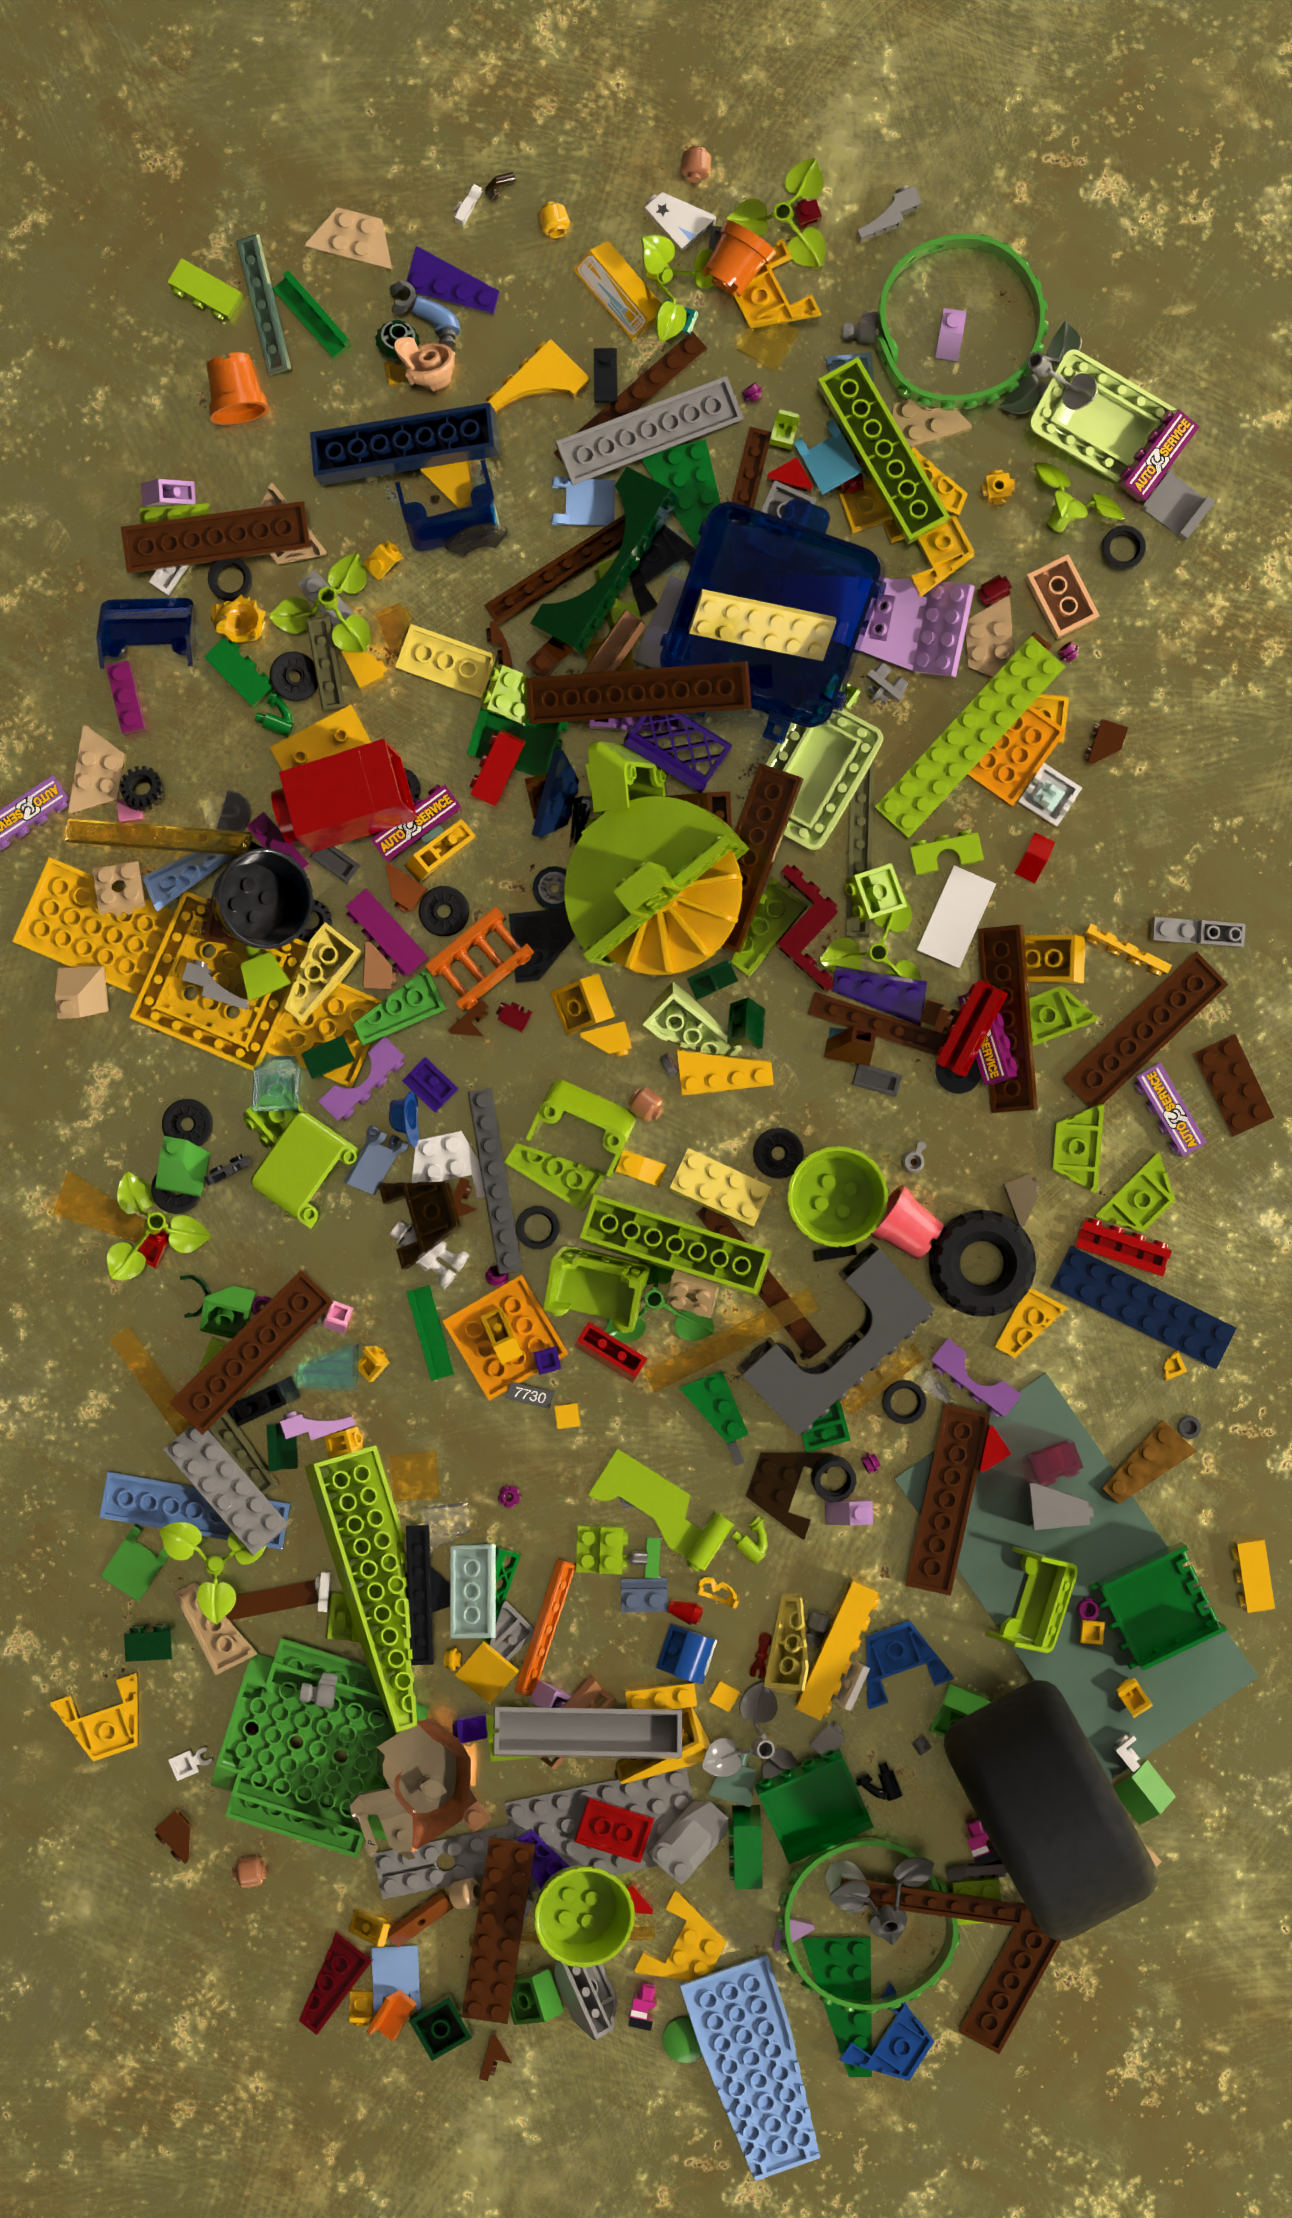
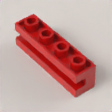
M978 980L977 983L974 982L968 992L970 996L966 1004L963 1003L958 1011L959 1018L956 1024H952L948 1030L947 1036L949 1038L947 1042L937 1052L938 1059L936 1063L951 1069L952 1072L960 1076L967 1075L1008 993L982 980Z
M1090 1217L1088 1221L1082 1220L1074 1247L1162 1277L1164 1276L1167 1260L1170 1259L1172 1250L1167 1249L1168 1244L1157 1240L1154 1241V1244L1146 1242V1236L1134 1232L1132 1236L1123 1234L1124 1229L1113 1225L1110 1226V1229L1102 1227V1221Z

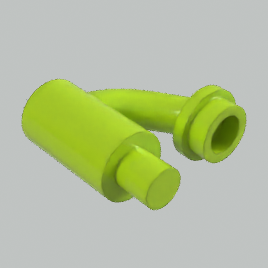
M759 1516L749 1524L752 1532L757 1531L758 1545L747 1535L743 1537L738 1531L731 1536L737 1543L735 1547L754 1566L763 1559L767 1550V1537L763 1526L765 1519H761Z

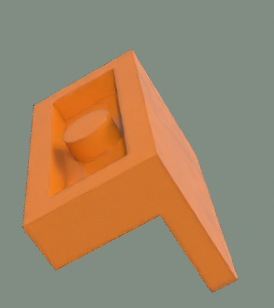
M396 1991L385 1999L366 2032L370 2035L378 2030L390 2041L395 2040L417 2003L403 1991Z

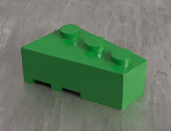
M722 1369L679 1387L727 1444L749 1435Z
M732 1805L733 1825H728L729 1839H733V1846H729V1860H734V1867H729L730 1881H734L735 1890L763 1889L760 1805H751V1807Z

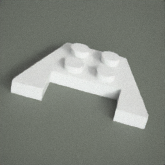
M462 1131L418 1141V1145L415 1147L411 1183L441 1182L472 1175L477 1199L485 1197L479 1160Z

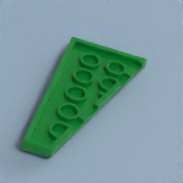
M706 439L671 447L640 459L651 478L670 488L678 497L672 512L680 525H682L694 547L716 565V567L709 571L714 580L737 575Z
M870 1936L801 1937L817 1986L842 1998L871 2000ZM823 2002L841 2055L849 2042H852L871 2055V2013H864V2010L854 2009V2012L840 2009L841 2005L834 2002L832 2005ZM844 2063L849 2077H872V2070Z

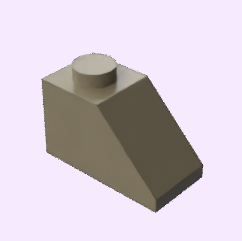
M1031 1174L1003 1183L1016 1222L1021 1227L1025 1226L1038 1198L1037 1191L1040 1190L1036 1177L1032 1178Z

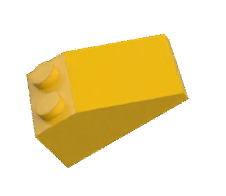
M1024 935L1028 983L1084 984V937L1078 935Z

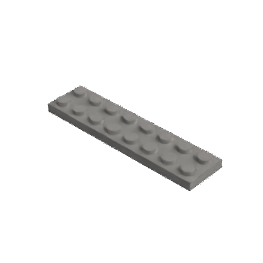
M725 376L560 439L555 444L573 486L742 421L743 416L728 377Z

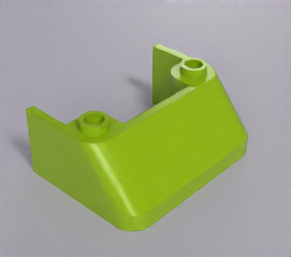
M601 741L589 744L588 756L594 812L630 808L628 785L630 800L641 797L665 796L664 782L666 781V773L663 769L624 746V744Z
M564 1080L553 1082L538 1110L526 1140L531 1141L540 1120L548 1124L556 1123L560 1120L564 1111L606 1129L602 1139L603 1146L607 1151L616 1154L606 1176L611 1178L635 1125L634 1114L622 1106Z
M1013 1546L1012 1551L1023 1555L1021 1567L1024 1573L1029 1574L1016 1617H1009L1003 1621L999 1634L986 1631L985 1636L1014 1647L1050 1653L1056 1645L1078 1574L1077 1566L1035 1551Z

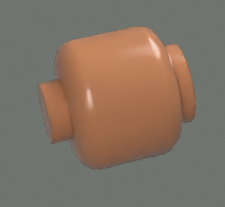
M690 147L682 155L681 174L693 183L706 179L711 170V155L703 147Z
M649 1088L637 1089L628 1102L631 1113L644 1122H649L653 1118L657 1120L664 1110L661 1107L663 1103L662 1097Z
M258 1856L239 1858L236 1867H232L233 1881H238L239 1886L242 1888L261 1886L263 1880L267 1879L265 1861H261Z

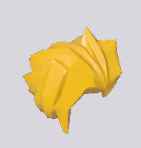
M241 594L232 602L226 601L222 605L212 604L210 618L213 621L215 630L229 638L232 642L255 641L261 636L264 629L262 623L266 611L257 607L256 599L250 601V597L244 598Z

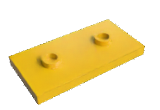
M350 704L276 743L270 749L281 770L284 771L371 743L354 708Z

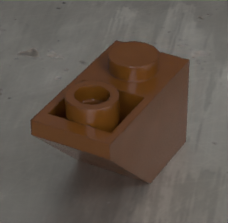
M1101 719L1099 724L1095 723L1091 732V736L1094 737L1092 746L1088 745L1084 754V758L1087 759L1086 765L1092 766L1119 752L1122 749L1128 727Z
M853 1026L827 1039L824 1058L870 1066L876 1030Z
M176 1808L155 1827L154 1830L157 1832L155 1836L163 1845L167 1843L172 1849L170 1853L178 1862L182 1860L186 1864L191 1858L193 1825Z

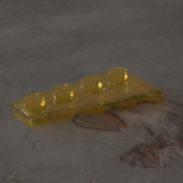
M68 1170L53 1214L138 1243L146 1232L144 1227L145 1220L137 1214L128 1215L124 1213L117 1201Z

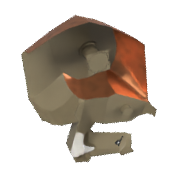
M434 1719L417 1721V1726L399 1732L377 1747L378 1770L387 1787L358 1793L348 1805L350 1816L360 1826L366 1841L364 1848L369 1857L377 1854L376 1850L378 1848L367 1820L369 1814L378 1815L389 1847L408 1860L416 1858L412 1854L414 1851L462 1821L466 1811L471 1782V1758L461 1742Z

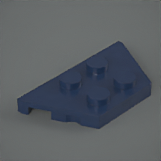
M554 749L531 834L533 836L542 837L568 825L569 818L572 815L574 798L578 793L579 779L563 750Z

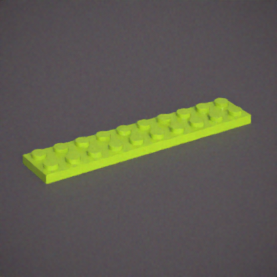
M1031 636L881 799L875 808L909 838L1062 672L1065 666Z

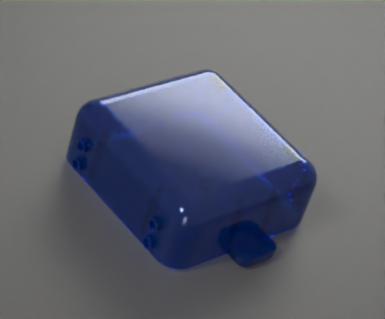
M792 499L785 505L782 516L779 518L735 502H724L715 506L710 511L706 522H702L698 535H701L691 567L668 634L664 633L661 639L660 646L663 648L660 655L661 668L748 661L751 708L769 714L767 726L763 731L762 737L783 744L791 722L803 727L820 728L831 723L837 716L838 711L843 710L848 697L845 691L877 600H881L885 593L887 585L884 582L886 574L885 564L882 558L873 550L826 534L831 517L829 512L823 507L800 499ZM701 589L836 617L837 622L824 660L820 661L689 634V626ZM697 712L695 714L705 717L707 712ZM775 725L782 727L780 735L773 733Z

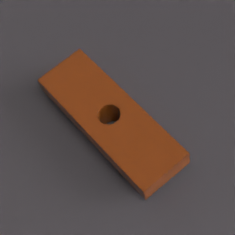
M443 1892L435 1894L422 1906L413 1909L404 1919L395 1922L389 1929L387 1937L399 1948L454 1907Z

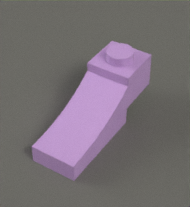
M296 1411L284 1414V1419L280 1420L286 1439L308 1432L310 1439L314 1440L355 1425L352 1415L333 1420H314L304 1418L302 1413L297 1415Z

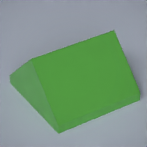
M1145 1760L1136 1771H1131L1113 1786L1121 1802L1139 1825L1160 1815L1176 1797L1148 1760Z

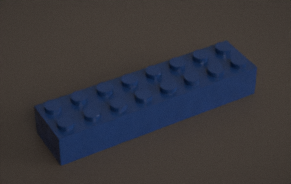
M490 402L310 432L313 474L320 485L500 456L496 411Z

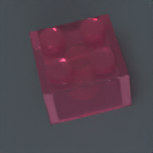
M1071 1439L1026 1455L1035 1481L1045 1486L1058 1482L1057 1477L1064 1475L1066 1478L1078 1475L1080 1473L1079 1469L1084 1468L1075 1443Z

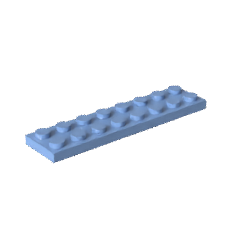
M107 1472L99 1518L155 1528H163L175 1522H186L196 1526L202 1536L228 1540L232 1530L194 1486ZM267 1499L287 1522L291 1503ZM286 1529L270 1541L266 1547L282 1550Z

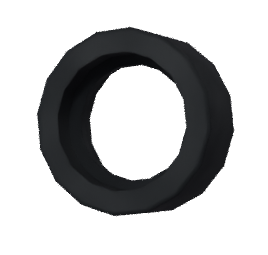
M1127 525L1116 526L1111 529L1104 537L1101 545L1102 557L1106 564L1120 571L1130 570L1137 566L1143 559L1146 551L1145 539L1141 532ZM1123 534L1132 537L1137 545L1136 555L1131 560L1124 562L1116 560L1110 552L1111 541L1116 536Z
M238 558L216 561L208 572V584L211 591L217 598L223 601L232 602L241 594L245 597L252 587L253 577L251 571ZM226 566L239 568L244 577L241 588L232 593L221 590L217 584V574Z
M532 1206L525 1209L519 1215L516 1222V1233L519 1240L526 1247L544 1249L557 1239L559 1221L550 1209L543 1206ZM541 1214L549 1219L551 1232L545 1240L533 1241L526 1236L524 1224L531 1215Z
M908 1380L895 1381L889 1385L882 1398L883 1410L886 1415L894 1422L904 1425L914 1423L920 1419L925 1412L927 1404L925 1393L921 1387ZM903 1388L912 1390L918 1399L916 1410L906 1416L898 1415L891 1407L892 1395L897 1390Z
M826 1456L820 1459L814 1465L811 1472V1483L816 1493L823 1500L829 1502H840L848 1498L854 1492L857 1484L856 1474L851 1464L840 1456ZM831 1467H841L847 1474L846 1483L835 1491L824 1489L820 1481L821 1475Z

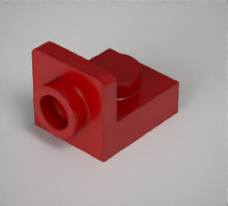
M163 1230L158 1234H149L137 1251L145 1256V1263L153 1268L159 1265L164 1250L169 1244V1235Z

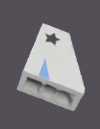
M663 192L658 196L654 194L645 203L647 205L645 213L681 253L716 223V217L713 214Z

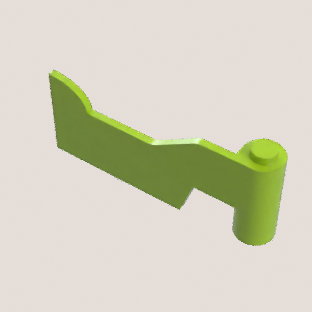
M618 1448L588 1494L591 1498L600 1501H610L619 1496L654 1518L668 1547L685 1557L689 1561L687 1566L697 1572L700 1569L706 1570L734 1526L732 1521L716 1511L704 1530L686 1520L685 1517L691 1495Z

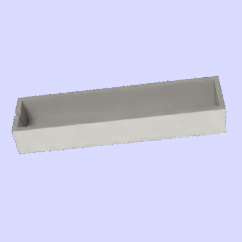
M494 1708L493 1731H498V1733L493 1735V1756L680 1759L682 1757V1710Z

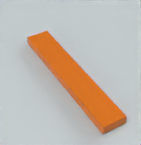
M558 1559L556 1561L514 1691L515 1693L531 1696L540 1679L576 1568V1564Z

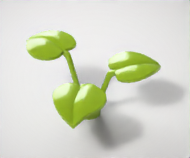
M817 159L804 160L789 171L785 179V188L788 192L795 194V196L787 202L776 204L774 211L770 215H767V207L762 201L747 199L741 202L727 217V220L740 224L759 237L768 231L767 220L776 217L782 223L788 222L798 235L793 237L788 244L792 260L801 266L820 268L825 260V239L821 232L813 227L806 228L802 233L792 221L794 211L791 204L799 196L803 199L810 198L812 200L822 192L824 179Z
M646 235L641 237L643 248L642 260L648 279L656 281V287H659L671 300V302H662L656 315L657 337L659 341L663 342L677 335L686 323L685 308L680 304H676V299L663 284L671 281L673 274L695 276V284L698 287L708 288L713 286L714 283L711 282L713 277L710 274L705 277L701 272L713 250L704 249L696 255L693 262L695 271L676 270L670 268L667 264L675 255L672 241L660 235Z
M1034 463L1036 472L1041 480L1049 486L1059 488L1054 494L1055 506L1053 508L1055 511L1047 521L1053 530L1063 532L1069 521L1073 522L1075 518H1085L1088 514L1087 509L1091 506H1094L1096 511L1103 516L1125 520L1126 517L1122 509L1111 497L1102 493H1094L1092 495L1093 501L1083 505L1065 492L1064 487H1069L1071 483L1068 476L1060 468L1049 463Z
M358 553L348 555L330 569L328 584L331 587L327 586L320 589L318 599L315 600V605L311 611H309V604L305 599L293 596L282 601L269 614L271 621L279 629L287 633L300 634L308 630L306 619H310L309 616H312L318 606L321 605L325 610H334L341 622L332 631V640L335 646L345 652L363 653L366 651L370 643V629L367 622L356 614L350 615L344 620L337 607L339 603L337 594H340L342 591L347 594H355L361 591L366 584L367 575L360 555Z
M904 892L902 893L907 907L874 918L877 926L885 927L880 943L873 944L868 952L859 953V945L855 940L850 937H840L828 946L820 957V962L828 970L835 973L836 966L860 970L862 967L860 957L870 956L874 961H884L892 969L887 971L886 975L921 980L918 968L911 961L901 960L894 966L887 958L888 948L884 944L889 929L893 932H902L909 927L912 921V910Z
M126 1172L117 1188V1203L120 1209L128 1215L135 1214L139 1210L140 1214L147 1216L148 1218L144 1223L146 1232L134 1248L129 1243L120 1242L114 1244L109 1249L106 1257L109 1277L112 1280L125 1281L141 1273L146 1259L137 1250L149 1234H158L162 1229L167 1233H171L168 1238L169 1245L176 1252L182 1254L195 1251L207 1242L211 1236L206 1228L192 1217L186 1215L174 1217L170 1222L171 1229H169L166 1219L161 1213L144 1211L143 1209L150 1208L154 1203L151 1185L146 1180Z
M175 1522L160 1529L159 1533L164 1549L172 1559L178 1561L191 1558L195 1550L205 1563V1572L208 1576L212 1577L213 1583L205 1582L200 1585L197 1591V1603L209 1621L216 1625L219 1624L233 1609L236 1602L234 1589L225 1582L218 1583L217 1576L223 1571L224 1563L235 1555L239 1564H252L261 1557L266 1546L253 1556L231 1531L227 1544L232 1551L222 1559L218 1556L206 1558L200 1548L197 1547L201 1542L202 1534L196 1526L186 1522Z

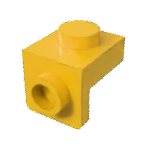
M386 541L380 544L362 565L379 581L396 562L403 558V555L395 544Z
M366 1346L362 1349L364 1355L355 1364V1367L368 1382H374L390 1361L385 1357V1352L381 1348Z
M1136 1678L1124 1680L1119 1684V1688L1116 1689L1118 1696L1133 1718L1153 1706Z

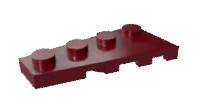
M338 1931L335 1932L330 1949L325 1956V1961L299 2018V2022L316 2035L321 2032L374 1960Z

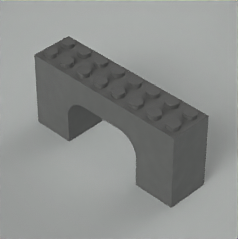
M873 1243L867 1246L838 1273L862 1300L865 1307V1318L860 1328L831 1355L816 1366L803 1367L794 1363L769 1337L736 1367L746 1381L797 1436L801 1433H807L813 1426L812 1422L818 1417L823 1418L830 1411L829 1407L835 1401L838 1403L843 1400L847 1395L846 1391L851 1386L856 1387L864 1379V1374L869 1370H875L881 1364L880 1360L886 1354L891 1355L898 1348L897 1344L903 1338L908 1339L916 1331L914 1328L920 1323L924 1324L927 1322L935 1310L889 1258Z

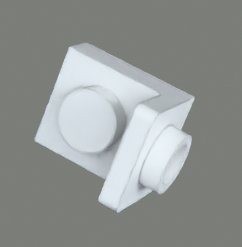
M1124 1734L1115 1741L1117 1745L1113 1749L1129 1769L1134 1772L1140 1767L1137 1763V1760L1140 1758L1132 1748L1129 1750L1126 1748L1136 1741V1738L1132 1734L1128 1736Z

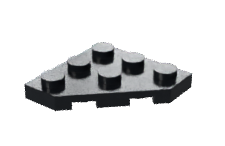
M566 908L509 914L511 936L521 948L528 944L534 951L527 963L519 965L514 969L516 983L539 981L573 940L575 934L571 928Z

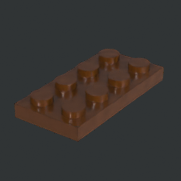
M1236 1034L1192 1053L1231 1137L1274 1118Z

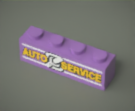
M50 776L0 810V851L10 845L9 841L16 836L19 839L30 832L28 828L34 824L39 826L49 819L48 815L56 811V813H59L68 807L67 802L70 801V798L55 776Z
M1161 1063L1134 1077L1136 1080L1134 1083L1136 1090L1140 1095H1145L1148 1100L1145 1105L1151 1115L1156 1114L1160 1121L1157 1123V1126L1163 1135L1167 1134L1171 1142L1168 1144L1175 1155L1179 1154L1180 1157H1184L1207 1143Z

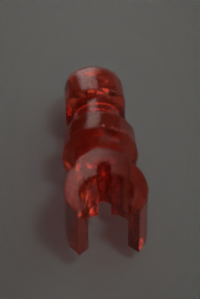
M762 1633L759 1636V1648L754 1656L756 1661L750 1668L751 1677L756 1676L757 1669L760 1671L759 1679H764L766 1676L765 1659L768 1660L767 1650L772 1641V1637L768 1633Z

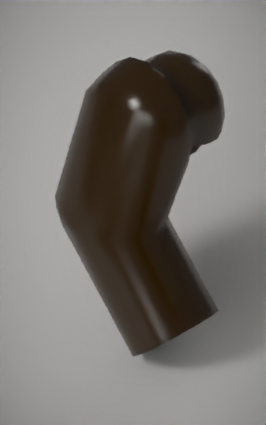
M514 173L495 176L485 187V194H487L489 200H495L500 196L499 188L516 182Z

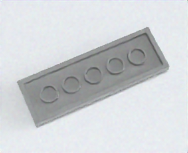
M190 1426L163 1449L253 1556L289 1526L208 1430L201 1435L193 1426Z

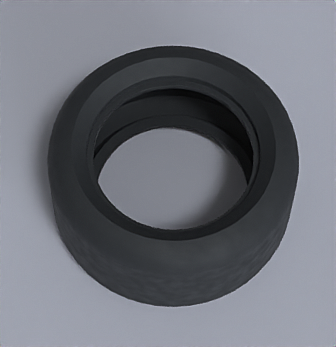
M1043 1680L1026 1683L956 1721L948 1728L944 1736V1749L947 1758L1035 1922L1046 1936L1060 1941L1075 1938L1145 1900L1154 1892L1158 1882L1156 1866L1069 1705L1055 1685Z

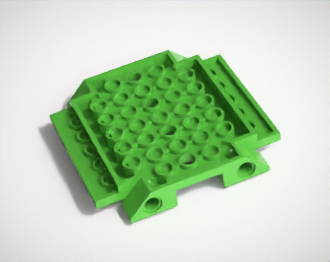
M284 1638L280 1639L275 1658L261 1654L250 1658L211 1782V1786L232 1792L225 1817L358 1858L364 1836L359 1824L350 1816L348 1805L358 1793L387 1787L378 1770L377 1747L399 1733L394 1732L369 1666ZM324 1672L337 1674L338 1678L332 1709L318 1707L314 1701H300L302 1683L311 1684L313 1687H316ZM416 1703L417 1721L426 1720L430 1707ZM255 1722L259 1727L258 1732L253 1735L249 1734L246 1731L247 1723ZM293 1736L301 1737L303 1746L297 1749L293 1748L290 1744V1739ZM337 1750H344L347 1753L348 1758L345 1762L336 1761L334 1754ZM369 1814L367 1820L373 1836L387 1841L378 1815Z

